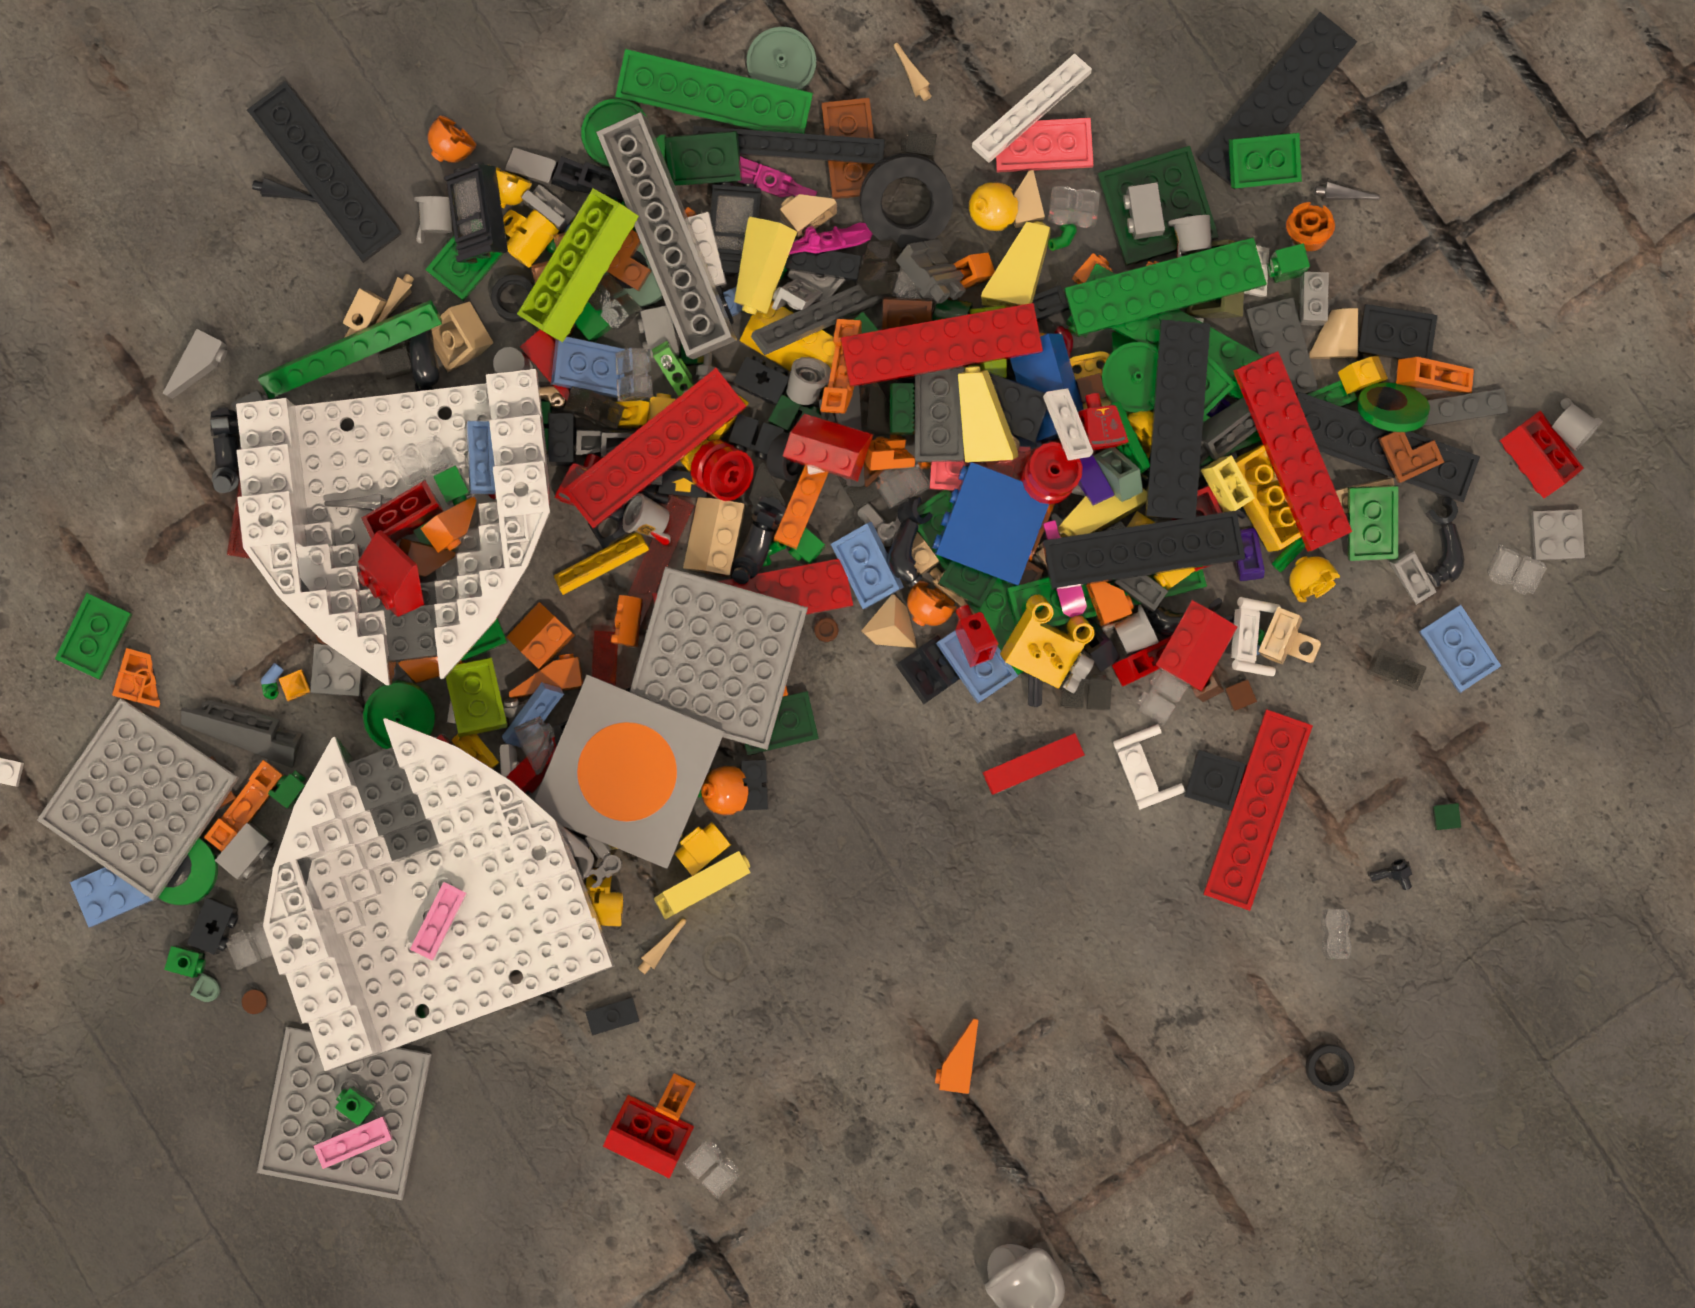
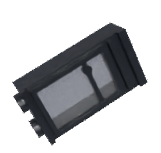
M485 162L471 163V167L455 169L453 174L444 177L447 181L455 242L457 243L458 256H456V261L460 263L475 264L477 263V258H490V252H508L496 166L485 165Z
M719 182V185H713L710 217L722 269L726 276L734 277L735 274H739L749 216L760 219L762 191L755 184H743V187L733 186V183Z

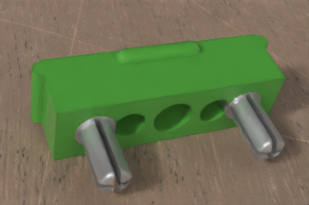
M668 341L652 349L653 357L679 397L695 385L683 360L678 358ZM679 372L681 376L674 377L673 374Z

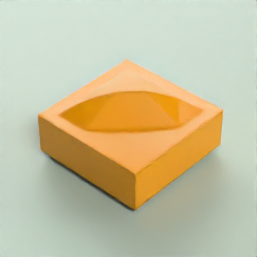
M298 670L279 678L286 699L289 702L309 694L311 691L303 670Z

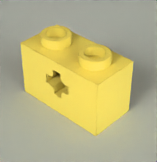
M1232 455L1218 458L1201 469L1223 512L1236 511L1255 499Z

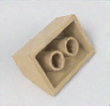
M699 497L697 499L683 569L731 578L733 571L732 563L736 556L745 504L713 498Z

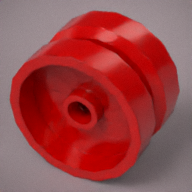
M718 439L711 440L702 445L695 453L691 463L690 474L698 488L710 493L717 499L731 501L743 495L748 489L753 478L754 466L752 459L747 453Z
M1051 442L1043 444L1034 451L1023 468L1022 482L1025 490L1031 498L1040 503L1055 504L1062 502L1071 494L1082 477L1083 467L1081 460H1068L1061 443Z

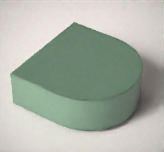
M202 973L190 995L203 1002L214 1001L221 993L220 983L215 978Z

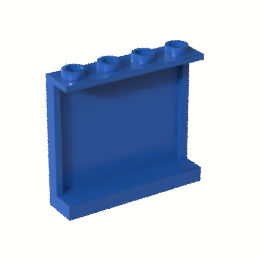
M969 462L967 466L963 465L958 479L962 481L959 489L954 488L949 502L953 503L950 512L946 511L943 516L941 525L944 526L941 535L937 534L932 546V548L936 549L934 554L997 577L1008 583L1019 585L1049 504L1040 503L1031 498L1025 490L1022 481Z

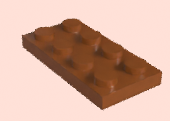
M869 98L822 103L825 135L874 139ZM828 161L832 199L859 197L862 183L867 173L875 164Z

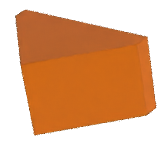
M674 1073L655 1111L678 1121L696 1083Z

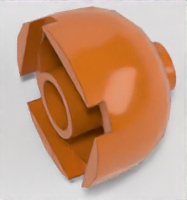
M442 115L432 123L428 131L427 138L432 149L431 154L440 162L445 160L450 163H458L465 160L474 151L476 143L463 128L461 130L454 127L456 123L453 120Z
M919 581L912 586L907 598L908 609L913 615L912 620L920 626H925V624L938 626L945 623L957 608V606H954L955 602L937 587L932 590L927 588L929 583Z
M734 766L718 767L706 775L701 787V794L704 804L712 812L721 815H734L737 811H741L744 808L748 797V786H744L742 778L746 777L739 768Z

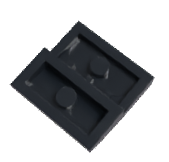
M939 635L896 664V667L923 704L960 680L936 644L941 640Z

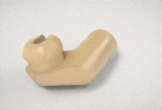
M553 386L539 387L540 398L550 402L552 407L560 408L564 405V397Z

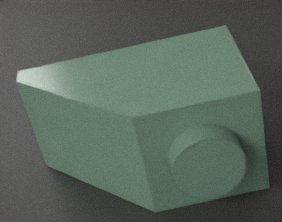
M1115 447L1108 448L1093 456L1114 495L1121 502L1143 492L1140 469Z

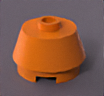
M1306 202L1293 209V212L1287 219L1286 229L1294 245L1304 243L1306 251H1316L1322 248L1332 236L1335 230V222L1331 211L1323 205V208L1310 205L1311 202Z

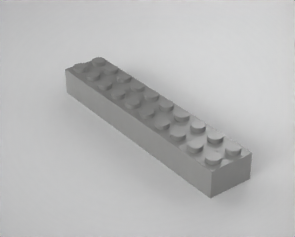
M640 112L598 131L597 135L624 202L629 210L639 216L634 225L687 357L695 359L737 341L648 118Z

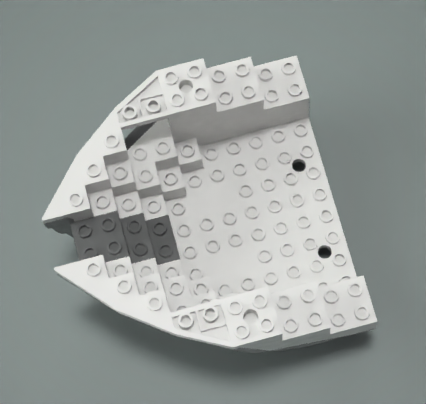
M536 369L487 374V383L349 400L295 406L287 398L236 404L241 450H237L242 492V497L237 498L244 550L275 593L323 642L385 685H392L396 662L438 657L440 679H444L495 622L529 566L550 514L547 448ZM443 407H449L452 410V415L447 420L440 419L438 415L439 410ZM346 418L354 421L353 429L348 432L341 429V423ZM467 421H489L495 464L493 473L496 499H491L488 494H471L467 496V499L474 496L477 501L467 534L459 539L462 543L452 550L456 552L455 557L429 575H419L424 606H420L397 617L390 609L387 610L378 597L375 598L367 586H363L358 578V572H360L358 561L371 541L361 517L372 512V510L327 507L324 505V502L352 499L379 493L384 495V498L394 499L426 480L443 510L446 511L454 507V505L446 503L433 476L456 465L470 491L466 424ZM415 533L403 537L404 539L420 542ZM398 540V541L395 543L398 547H399V544H400V540Z
M386 718L383 721L392 747L354 761L338 738L333 737L294 805L273 867L263 928L279 975H286L301 1021L302 1023H309L325 1071L340 1068L413 1043L415 1040L506 1009L508 1006L572 985L615 967L590 894L573 857L571 848L566 843L556 820L512 781L460 748ZM443 882H446L467 894L434 960H430L410 950ZM514 970H519L523 974V980L519 984H514L510 980V974ZM420 1004H425L429 1008V1015L426 1018H420L416 1013V1009Z

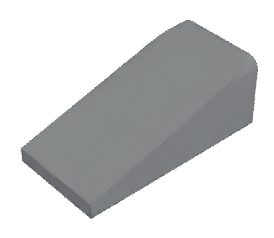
M513 148L505 170L550 187L558 162L547 157Z
M1407 549L1398 555V559L1389 560L1391 567L1416 605L1436 593L1415 551Z

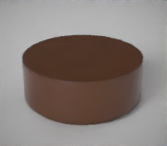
M822 618L815 624L814 632L820 641L831 642L837 637L839 629L833 619Z
M258 989L246 992L242 998V1007L249 1014L263 1012L268 1004L266 994Z

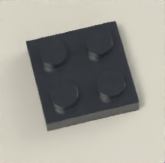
M1198 750L1184 797L1232 811L1246 764Z

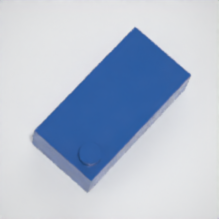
M1048 333L1041 336L1043 349L1041 353L1010 358L1017 382L1045 393L1068 388L1077 412L1084 410L1062 334ZM1048 410L1036 442H1048L1049 440L1059 438Z

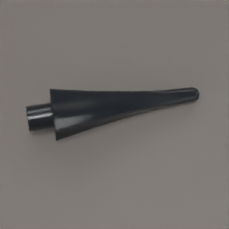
M265 177L263 182L253 181L252 189L260 191L262 197L290 198L316 202L312 195L296 191Z

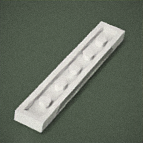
M1073 54L972 143V148L990 163L1091 74L1092 68L1076 54Z

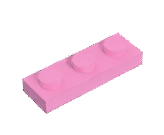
M443 882L410 950L430 960H434L467 894L466 892Z
M384 1116L314 1145V1149L324 1169L388 1142L393 1137Z

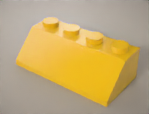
M773 300L770 303L767 314L757 312L756 315H751L739 340L790 372L793 362L801 357L821 360L832 368L836 346L833 342L834 337L820 330L764 355L751 338L753 331L793 314V312L785 307H781L778 310L773 309Z
M1264 445L1234 459L1255 499L1245 504L1243 508L1267 551L1281 550L1300 538V532Z

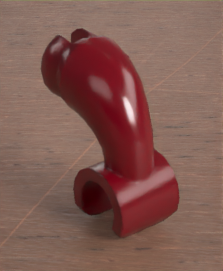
M1058 326L1054 334L1063 335L1070 358V353L1073 349V336L1067 328Z

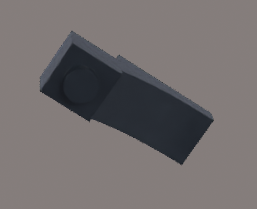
M561 156L551 182L552 185L573 193L577 191L590 194L594 188L622 204L624 199L613 172L585 162L583 165Z

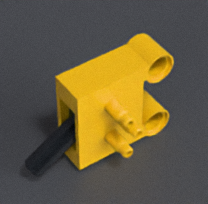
M1033 595L1027 600L1024 614L1000 652L1001 657L1006 663L1028 673V705L1031 707L1042 705L1043 681L1059 689L1085 644L1094 637L1093 627L1085 617L1080 615L1074 616L1068 621V634L1047 624L1046 622L1053 616V608L1042 595ZM1044 605V609L1041 612L1035 613L1037 607ZM1085 626L1081 633H1076L1079 627Z

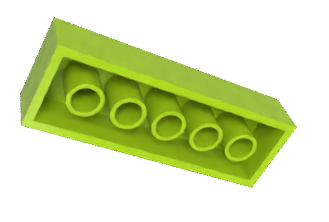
M593 188L517 315L563 342L582 313L592 293L596 290L601 278L608 270L615 255L621 249L624 240L634 227L639 216Z

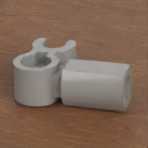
M868 503L860 508L857 514L865 524L872 522L884 547L891 546L901 524L898 516L895 522L891 521L885 524V520L871 504Z
M1080 652L1069 670L1071 674L1063 687L1074 694L1081 679H1085L1092 669L1094 660Z
M587 836L584 840L598 859L602 858L604 860L598 864L599 868L597 870H590L585 877L587 878L592 874L596 875L597 882L592 887L597 888L602 884L605 876L609 878L614 873L619 872L623 864L619 856L611 854L612 848L610 845Z

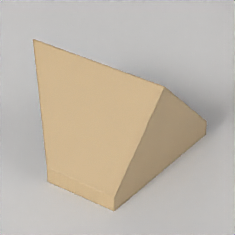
M892 594L861 631L876 645L917 648L908 609Z

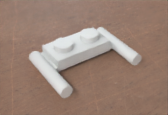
M1239 597L1237 601L1239 609H1235L1234 625L1238 628L1232 639L1231 658H1235L1232 668L1244 672L1274 676L1276 672L1275 667L1255 664L1260 620L1259 611L1275 613L1277 607L1281 608V606L1275 603Z
M1158 724L1113 741L1114 748L1139 810L1185 792L1182 783L1160 792L1158 791L1157 784L1139 743L1142 740L1160 734L1161 729Z

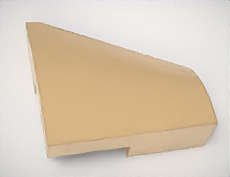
M1358 308L1331 310L1328 321L1324 324L1315 344L1309 352L1310 359L1356 358L1358 356Z

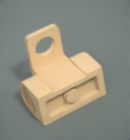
M1277 607L1258 652L1263 657L1279 664L1284 663L1287 654L1308 663H1313L1321 647V642L1298 632L1303 620L1300 615ZM1303 642H1310L1313 645V651L1309 655H1303L1299 651V647Z

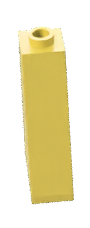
M749 216L734 300L735 303L743 306L742 311L752 315H756L757 312L767 314L797 231L782 223Z
M1038 221L1025 223L982 291V305L990 307L1005 305L1008 308L1033 302L1050 239L1049 226Z
M980 366L965 367V371L958 374L965 462L1013 460L1017 458L1018 450L988 370H980Z
M1142 488V493L1123 502L1114 495L1096 505H1092L1085 496L1058 527L1060 537L1095 533L1106 529L1140 509L1146 503L1147 491Z
M738 851L656 896L654 900L664 919L672 917L751 873L748 869L750 868L749 861L745 855H741Z

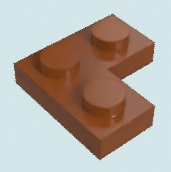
M631 230L606 272L640 291L651 270L632 259L641 241L638 234Z
M1391 432L1378 438L1398 483L1444 463L1435 440L1412 449L1405 432Z

